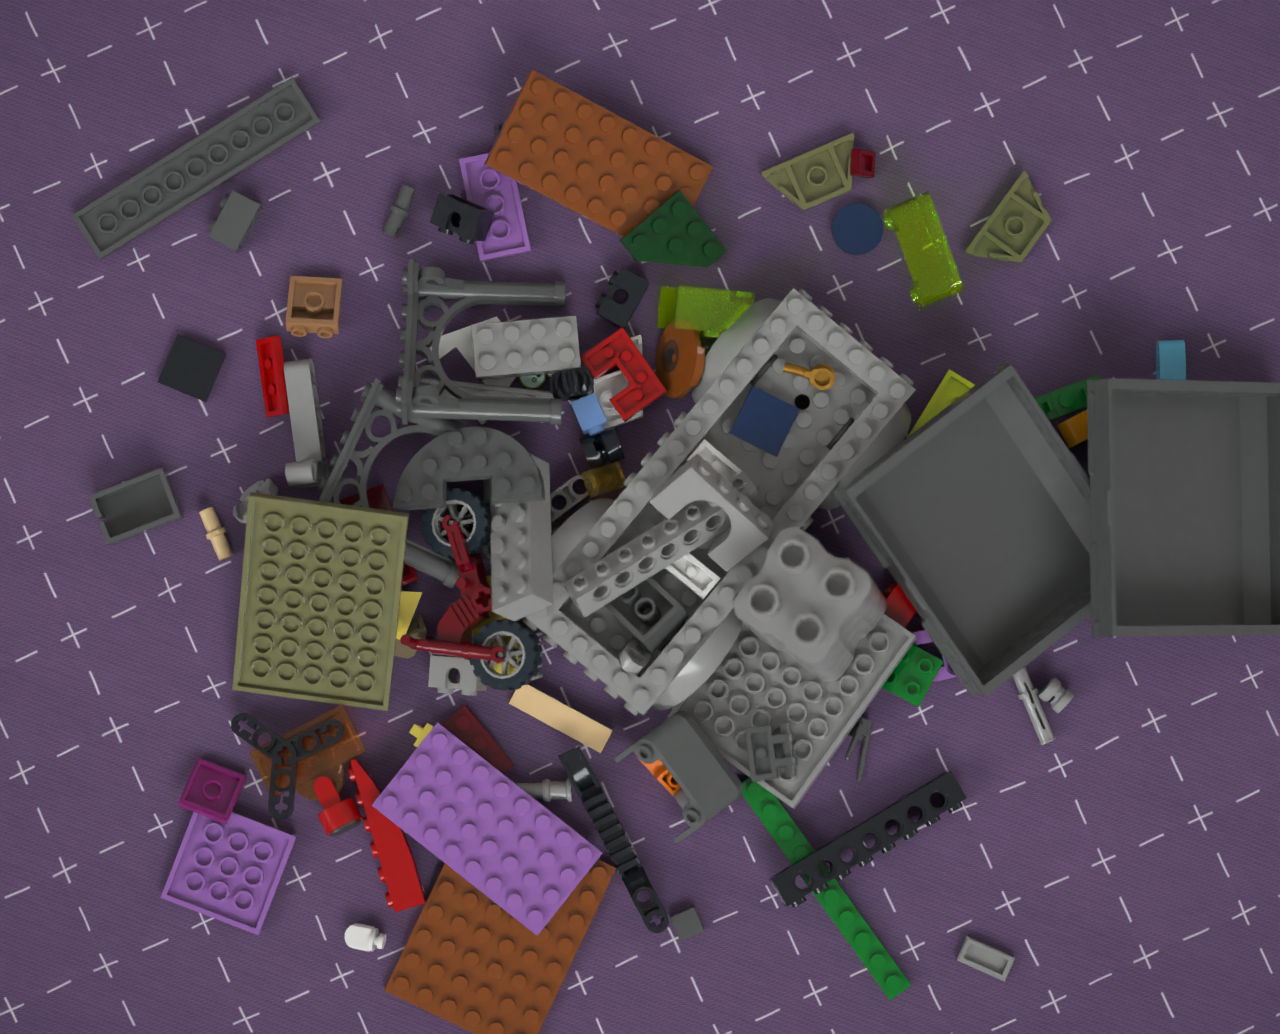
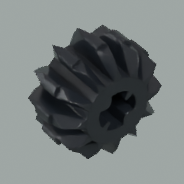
M581 367L577 369L572 368L556 372L550 377L549 385L554 399H562L563 402L573 401L594 393V380L589 369H582Z

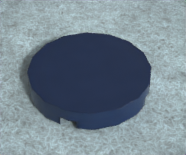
M862 203L849 204L840 209L835 215L831 226L832 237L837 247L847 254L856 256L869 253L881 241L883 234L882 219L878 212L869 205Z

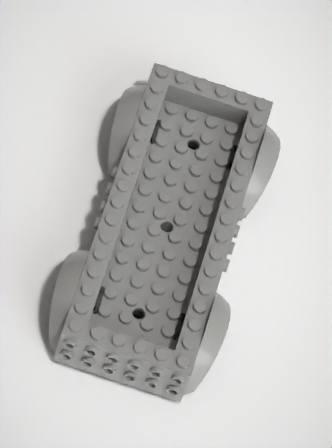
M793 288L783 301L775 298L762 299L748 307L734 319L705 356L700 381L697 386L692 387V398L696 405L688 414L684 411L674 422L677 427L671 434L666 432L657 442L660 448L655 454L649 452L640 462L643 468L637 475L634 472L629 475L623 483L626 488L616 500L599 498L587 503L569 517L551 536L553 605L525 616L522 621L534 631L537 628L545 633L542 638L554 648L560 645L566 650L563 656L574 665L579 661L585 666L586 669L583 672L594 682L598 678L604 682L606 686L603 689L616 699L618 695L626 701L624 707L635 716L638 713L644 715L649 708L662 711L678 705L694 693L710 677L733 646L743 622L734 611L735 599L747 581L755 577L762 570L767 559V551L779 533L789 527H796L805 531L814 520L810 516L817 507L826 510L839 507L840 505L832 495V492L838 487H846L859 474L900 444L909 430L911 413L905 402L916 390L912 387L914 382L903 373L900 376L892 370L894 366L883 356L880 359L871 353L873 348L862 339L858 342L851 336L853 331L842 322L839 325L831 319L833 315L825 307L820 306L817 308L811 303L813 298L801 288L799 291ZM785 362L811 369L818 364H827L835 371V382L829 389L819 390L810 383L808 378L783 372ZM751 386H755L795 406L794 401L798 395H806L810 400L808 408L799 410L777 457L729 434ZM702 439H705L740 470L744 471L753 482L764 505L759 510L769 516L774 523V527L766 541L727 572L707 555L713 541L722 533L690 552L693 557L721 578L720 582L705 600L700 598L666 569H662L651 576L683 607L689 617L651 653L653 656L638 673H629L621 667L619 654L633 636L604 606L584 618L573 603L564 582L667 519L650 503L654 491L675 473L679 466H683L688 462L686 458ZM640 643L638 644V646H639L640 648H642L644 651L647 650V649H646L644 646H642Z

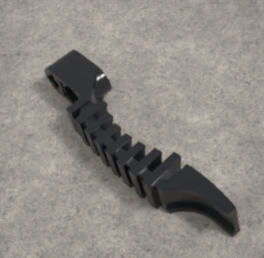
M578 745L558 755L590 819L592 818L595 828H598L599 836L604 840L607 851H610V857L616 863V869L622 875V880L643 922L649 931L653 933L663 932L669 923L667 913L643 866L640 865L637 854H634V849L631 843L628 842V837L625 831L623 832V828L619 820H617L614 810L611 809V805L580 746ZM640 891H649L651 893L650 900L647 902L638 901L637 895ZM654 914L661 917V923L658 925L655 922H651L652 915Z

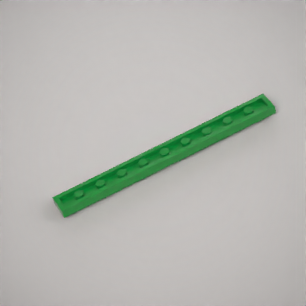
M750 777L742 782L743 797L791 864L814 852L812 846L774 794L757 782H752ZM822 861L818 864V871L821 875L825 876L830 872ZM799 874L804 880V882L808 885L807 876L804 874ZM835 878L827 882L829 887L822 892L815 894L812 891L889 1000H892L911 986Z

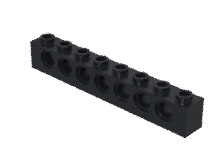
M947 771L769 878V881L783 905H792L795 908L805 902V896L812 891L818 894L829 887L827 882L836 877L839 881L850 875V868L859 864L860 867H863L873 861V854L880 850L884 854L896 847L894 842L903 837L904 840H907L919 833L917 828L923 824L929 827L941 819L939 817L941 813L948 810L950 814L963 806L961 801L967 797L952 772ZM933 793L941 796L942 803L938 808H934L930 804V797ZM912 806L916 807L920 813L916 821H911L907 815L908 809ZM888 820H893L897 824V831L893 835L888 834L885 830V824ZM867 833L872 834L875 838V844L872 848H866L863 844V837ZM844 847H849L853 852V857L848 862L843 861L840 856V852ZM822 860H826L831 867L830 872L825 876L821 875L818 871V864ZM799 874H804L808 878V885L804 889L798 888L795 884V879Z

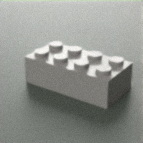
M576 316L471 325L476 380L555 374L563 370L581 367Z

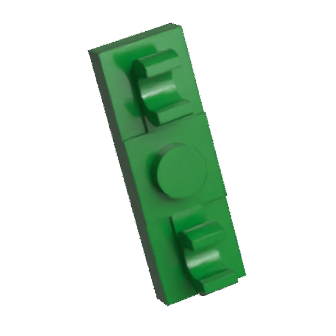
M1099 374L1034 399L1049 421L1087 407V381L1100 380Z

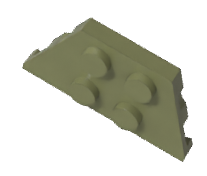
M848 134L761 172V176L802 211L850 192L852 190V175H850L851 149L854 147V134Z
M1025 171L1021 173L964 252L965 254L1021 263L1052 220L1047 210L1044 209L1037 191L1035 192Z

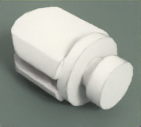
M353 924L345 932V942L353 949L373 952L376 946L377 949H384L386 934H379V929L373 926Z

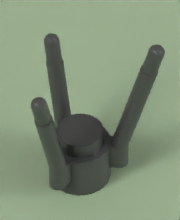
M862 717L859 718L848 736L852 737V740L845 755V760H849L857 741H862L864 737L858 767V782L862 781L869 739L873 732L870 729L872 722Z

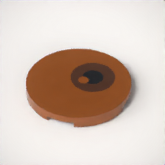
M679 319L670 323L663 332L657 348L656 376L667 390L665 395L670 398H685L691 388L698 385L704 368L705 348L701 347L699 337L701 331L694 322Z

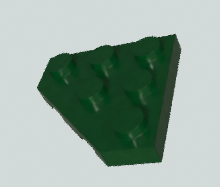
M680 190L674 192L619 240L635 261L708 268L727 252Z

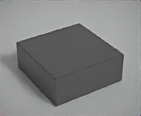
M694 906L670 916L680 942L704 931Z

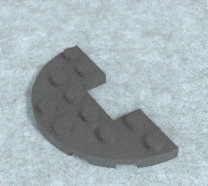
M464 427L436 437L415 454L399 479L394 496L393 509L396 511L446 508L447 482L492 479V502L495 504L545 500V488L540 469L537 467L531 454L518 441L495 429Z

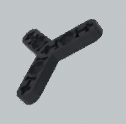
M246 713L237 714L231 721V729L238 737L272 759L268 810L273 817L278 819H286L293 813L298 763L338 744L344 739L346 734L344 725L335 719L326 720L287 740ZM248 719L247 725L256 731L254 734L244 729L240 732L238 722ZM330 725L335 728L339 727V730L336 732L337 737L334 738L331 735L324 737L323 739L326 743L322 745L321 737L316 732L320 730V733L324 735L330 731ZM262 733H269L271 735L272 741L267 747H261L258 743V738ZM307 736H314L316 739V746L312 750H305L303 747V740ZM287 747L288 751L292 753V757H287L286 766H292L291 771L284 768L278 769V765L284 766V758L280 757L279 754L284 752ZM283 773L288 774L290 777V784L286 788L278 787L276 781L277 777ZM276 791L281 793L289 792V797L283 795V804L287 805V810H282V814H279V811L275 809V804H280L281 796L275 795Z

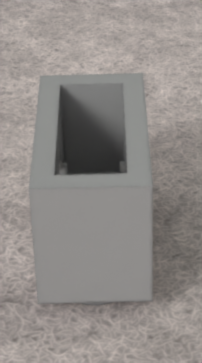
M430 655L428 687L438 688L437 693L453 694V689H461V695L477 696V691H487V685H484L480 682L481 679L475 676L473 672L474 667L470 665V660L460 657ZM458 671L460 672V682H459V683L456 682V677H457V672H458Z

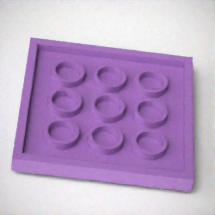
M193 812L160 898L260 935L297 836L232 812L227 824Z

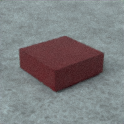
M860 148L851 149L850 175L874 178L876 152Z

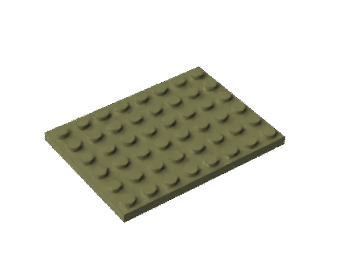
M250 492L232 690L388 711L409 513Z

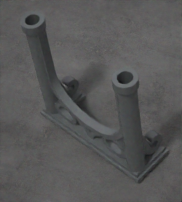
M408 259V269H403L402 276L403 296H408L407 304H402V320H406V327H401V343H405V351H400L399 366L404 367V375H399L398 387L396 389L397 415H402V424H408V421H413V418L550 422V425H561L562 399L476 396L459 389L449 380L441 366L439 344L443 331L452 318L471 306L494 304L565 307L566 281L538 283L458 280L446 278L445 271L437 267H424L419 270V263H414V259ZM443 300H454L458 302H456L450 308H448ZM437 306L443 315L436 322H429L424 318V310L427 307ZM418 323L423 329L430 331L429 335L421 341H417ZM416 354H419L427 359L429 365H424L415 372ZM426 374H432L440 382L436 388L420 386L421 378ZM446 389L455 398L440 395Z
M375 378L372 384L367 382L359 400L363 402L362 407L356 406L350 420L354 422L351 431L345 430L339 444L343 445L340 455L334 453L328 468L332 469V472L328 479L323 477L317 489L321 493L318 501L330 502L332 498L333 503L341 504L338 496L342 487L353 485L358 490L359 500L352 506L370 508L366 493L368 473L375 457L388 443L410 433H425L438 437L446 432L468 426L453 419L413 418V421L408 422L414 425L397 429L396 420L393 415L402 418V415H397L396 392L383 387L384 385L379 383L380 380ZM374 406L381 409L371 413ZM379 416L387 418L390 422V434L381 438L375 437L370 429L373 420ZM363 429L369 441L378 443L375 447L370 445L364 451H354ZM368 456V458H367V460H366V462H365V464H364V466H363V463H362V461H361L360 459H364V458H366V457ZM349 460L355 465L356 477H360V482L351 478L339 482ZM406 539L404 564L441 580L443 585L453 588L459 577L456 561L443 557Z

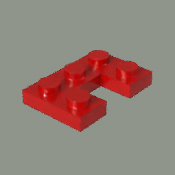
M623 327L580 357L595 380L616 365L626 377L630 385L609 399L624 422L667 393V390Z

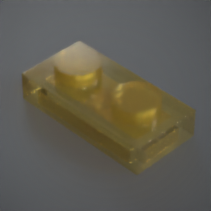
M619 461L581 473L590 498L626 487L623 485L625 477Z

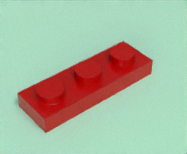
M271 336L256 340L266 418L289 414L280 336Z

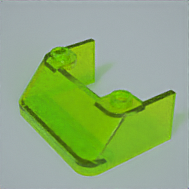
M929 192L919 194L887 208L883 214V220L887 230L892 229L893 233L897 236L913 280V289H910L909 292L913 303H918V312L958 298L963 292L962 281Z
M678 285V288L660 286L656 328L666 329L670 323L675 321L674 328L701 331L699 337L719 338L720 333H726L754 304L755 293Z

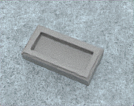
M966 936L956 958L957 961L1004 982L1015 957L968 936Z

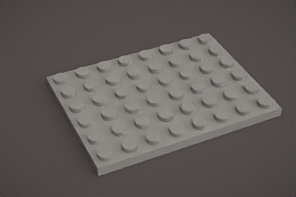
M883 614L874 629L866 633L858 642L854 659L844 674L838 680L828 682L805 669L789 652L776 650L761 640L749 627L742 623L741 630L733 646L717 669L694 693L676 705L667 718L677 711L689 713L720 755L750 778L745 729L771 725L773 735L781 734L780 724L790 723L791 733H794L795 737L793 750L794 757H797L798 765L796 766L797 776L786 777L785 767L778 768L779 779L759 781L757 783L795 809L917 637ZM776 744V759L784 758L782 744Z

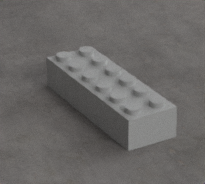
M532 454L531 457L540 469L543 478L545 500L495 504L492 502V479H489L492 611L512 621L553 605L549 463Z

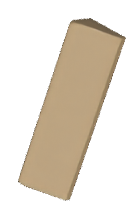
M529 684L516 689L509 702L512 706L599 753L602 752L613 731Z

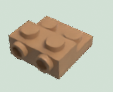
M290 276L285 321L287 331L297 337L306 336L307 333H317L321 338H331L333 334H339L343 280L341 278Z

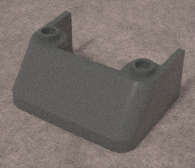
M677 711L614 758L615 762L618 763L631 752H634L642 762L647 764L654 763L660 759L691 800L684 806L682 811L683 818L689 827L674 839L676 843L699 829L743 793V786L738 777L693 717L685 711Z

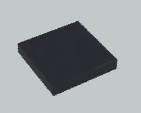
M177 334L158 383L207 403L226 354Z

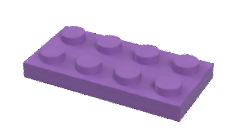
M489 153L459 159L467 200L494 211L486 240L476 241L480 262L531 251L517 182L484 165Z

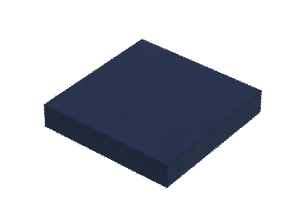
M751 386L729 434L777 457L800 409L755 386Z

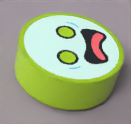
M546 375L522 376L519 378L526 388L536 389L544 383Z

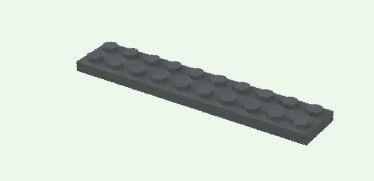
M292 77L74 213L72 217L97 257L102 260L315 127L321 121Z

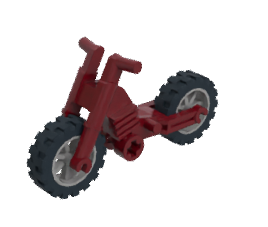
M447 489L446 508L426 509L425 514H422L421 521H423L421 531L426 536L425 542L432 547L435 553L441 554L446 558L455 559L459 572L456 586L461 590V598L448 607V610L439 621L437 626L439 640L433 636L418 639L405 634L401 637L400 641L403 645L414 650L464 657L465 660H470V665L474 667L473 672L475 676L481 679L480 682L490 686L492 689H520L523 685L529 684L532 681L531 678L537 675L539 671L537 669L538 665L542 663V658H540L542 647L538 645L537 640L539 639L535 633L531 632L529 626L512 620L492 621L489 625H484L480 629V633L474 636V643L467 642L469 633L489 619V613L493 612L492 586L488 583L480 554L483 550L482 547L490 541L488 537L491 533V513L488 510L490 509L489 505L482 500L483 498L470 490ZM454 505H464L457 516ZM449 508L451 515H446L445 517H442L446 510ZM468 509L473 515V519H464ZM505 635L512 636L507 648L502 638ZM496 639H497L498 644H499V646H497V647H496V646H492V644L494 643V641H495ZM516 641L519 642L522 650L519 651L518 648L514 647ZM517 655H523L520 665L517 663ZM499 663H502L501 674L493 668ZM508 663H510L517 670L507 675Z

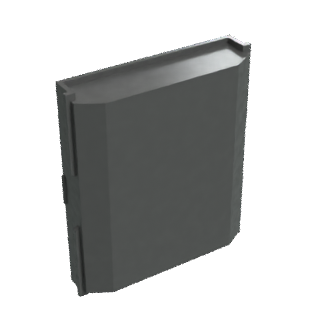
M1006 360L995 366L998 372L972 387L859 474L846 487H838L832 492V495L880 565L888 568L923 619L921 625L971 697L976 694L987 697L1091 614L1090 478L1074 454L1068 450L1012 364H1008Z
M1117 378L1088 380V472L1090 473L1091 637L1280 636V383Z

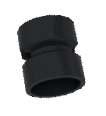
M614 427L600 432L598 437L589 435L579 439L590 471L603 467L605 461L614 463L625 459ZM600 447H603V451L596 452Z

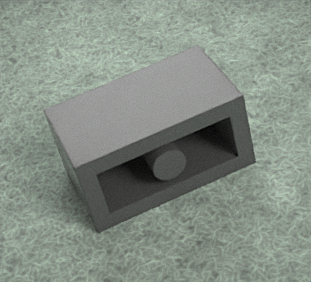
M232 190L230 195H225L220 204L222 211L219 217L212 219L208 227L210 232L208 237L239 254L263 207Z

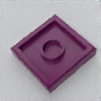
M198 757L180 797L178 806L227 824L247 776Z

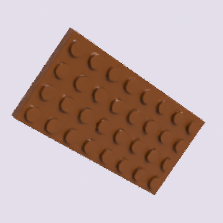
M534 70L529 71L484 165L621 237L627 234L677 190H680L694 207L713 166Z

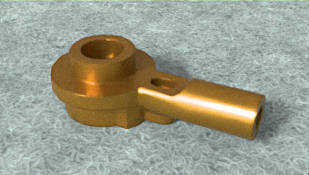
M785 362L783 369L785 373L808 378L810 383L819 390L829 389L834 384L836 378L834 369L827 364H818L811 369Z

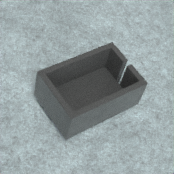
M164 468L156 469L88 496L96 518H106L107 522H99V526L106 544L109 546L185 518L167 470Z

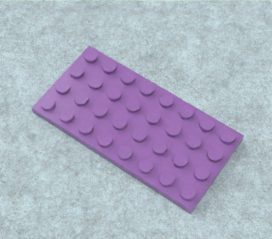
M438 722L372 804L374 808L537 936L603 853Z

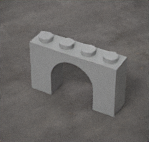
M699 454L692 457L655 489L650 503L667 519L673 517L683 507L693 501L705 500L720 506L728 514L731 527L713 541L707 555L726 572L766 541L774 527V523L767 514L762 513L754 506L747 496L742 495L727 478L719 474L712 467L711 463L704 460Z

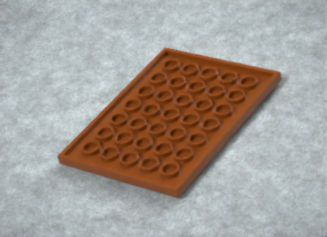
M598 859L537 936L447 864H444L384 991L474 1034H538L613 877L616 867Z

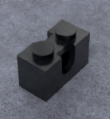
M439 193L430 223L438 226V231L453 235L455 232L460 236V241L474 244L475 241L486 240L494 211L455 194Z
M623 267L620 272L614 271L608 282V285L612 287L607 295L601 294L595 305L598 308L597 316L619 328L623 327L625 329L647 291L650 282ZM617 291L625 292L628 295L627 302L624 304L616 303L613 300L614 294Z

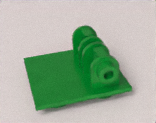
M912 644L881 688L919 707L944 661Z

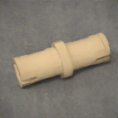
M209 507L200 511V517L207 531L205 536L207 540L211 541L219 561L232 556V550L225 536L227 531L225 527L221 526L214 508Z

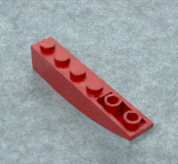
M358 759L351 760V766L348 767L349 776L352 782H357L359 791L355 792L359 807L364 806L366 816L362 817L366 832L371 831L374 842H370L374 858L379 857L381 867L377 869L381 883L386 882L389 892L385 893L388 907H393L395 912L425 904L427 900L413 853L404 831L372 806L382 791Z

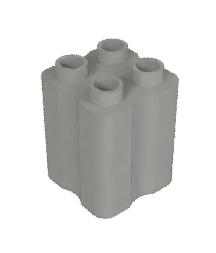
M796 527L786 528L779 533L767 551V559L762 570L755 577L747 581L734 602V611L737 617L761 640L776 650L789 652L805 669L828 682L836 681L844 674L854 659L858 642L866 633L874 629L887 607L885 596L865 570L848 559H840L828 554L817 539Z

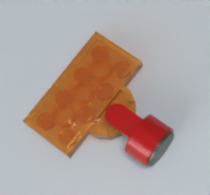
M343 704L281 736L285 740L290 739L330 719L341 722L345 727L346 734L341 742L299 762L297 769L296 789L305 798L321 803L324 810L317 816L327 836L330 837L338 836L353 829L363 819L353 798L342 801L339 796L346 779L344 763L367 752ZM330 725V731L324 735L320 733V730L316 732L321 737L322 745L326 743L323 739L328 735L334 738L337 737L336 732L339 730V727L335 728ZM314 736L304 738L302 743L304 749L312 750L315 748L316 739ZM271 741L262 745L261 747L269 746ZM287 747L284 752L279 754L280 757L284 758V766L278 765V769L284 768L291 771L292 766H286L287 757H292V753L288 751ZM255 749L249 753L269 792L272 759ZM283 773L277 777L278 787L286 788L290 784L288 774ZM278 791L275 792V795L279 796L286 794Z

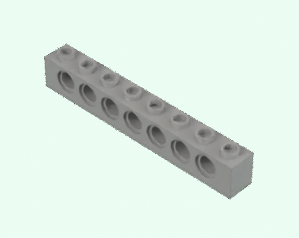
M744 471L729 480L742 495L750 499L754 506L758 509L764 507L756 486ZM705 500L695 501L677 512L670 519L662 521L565 581L564 585L573 603L585 618L730 528V518L720 506L713 502Z

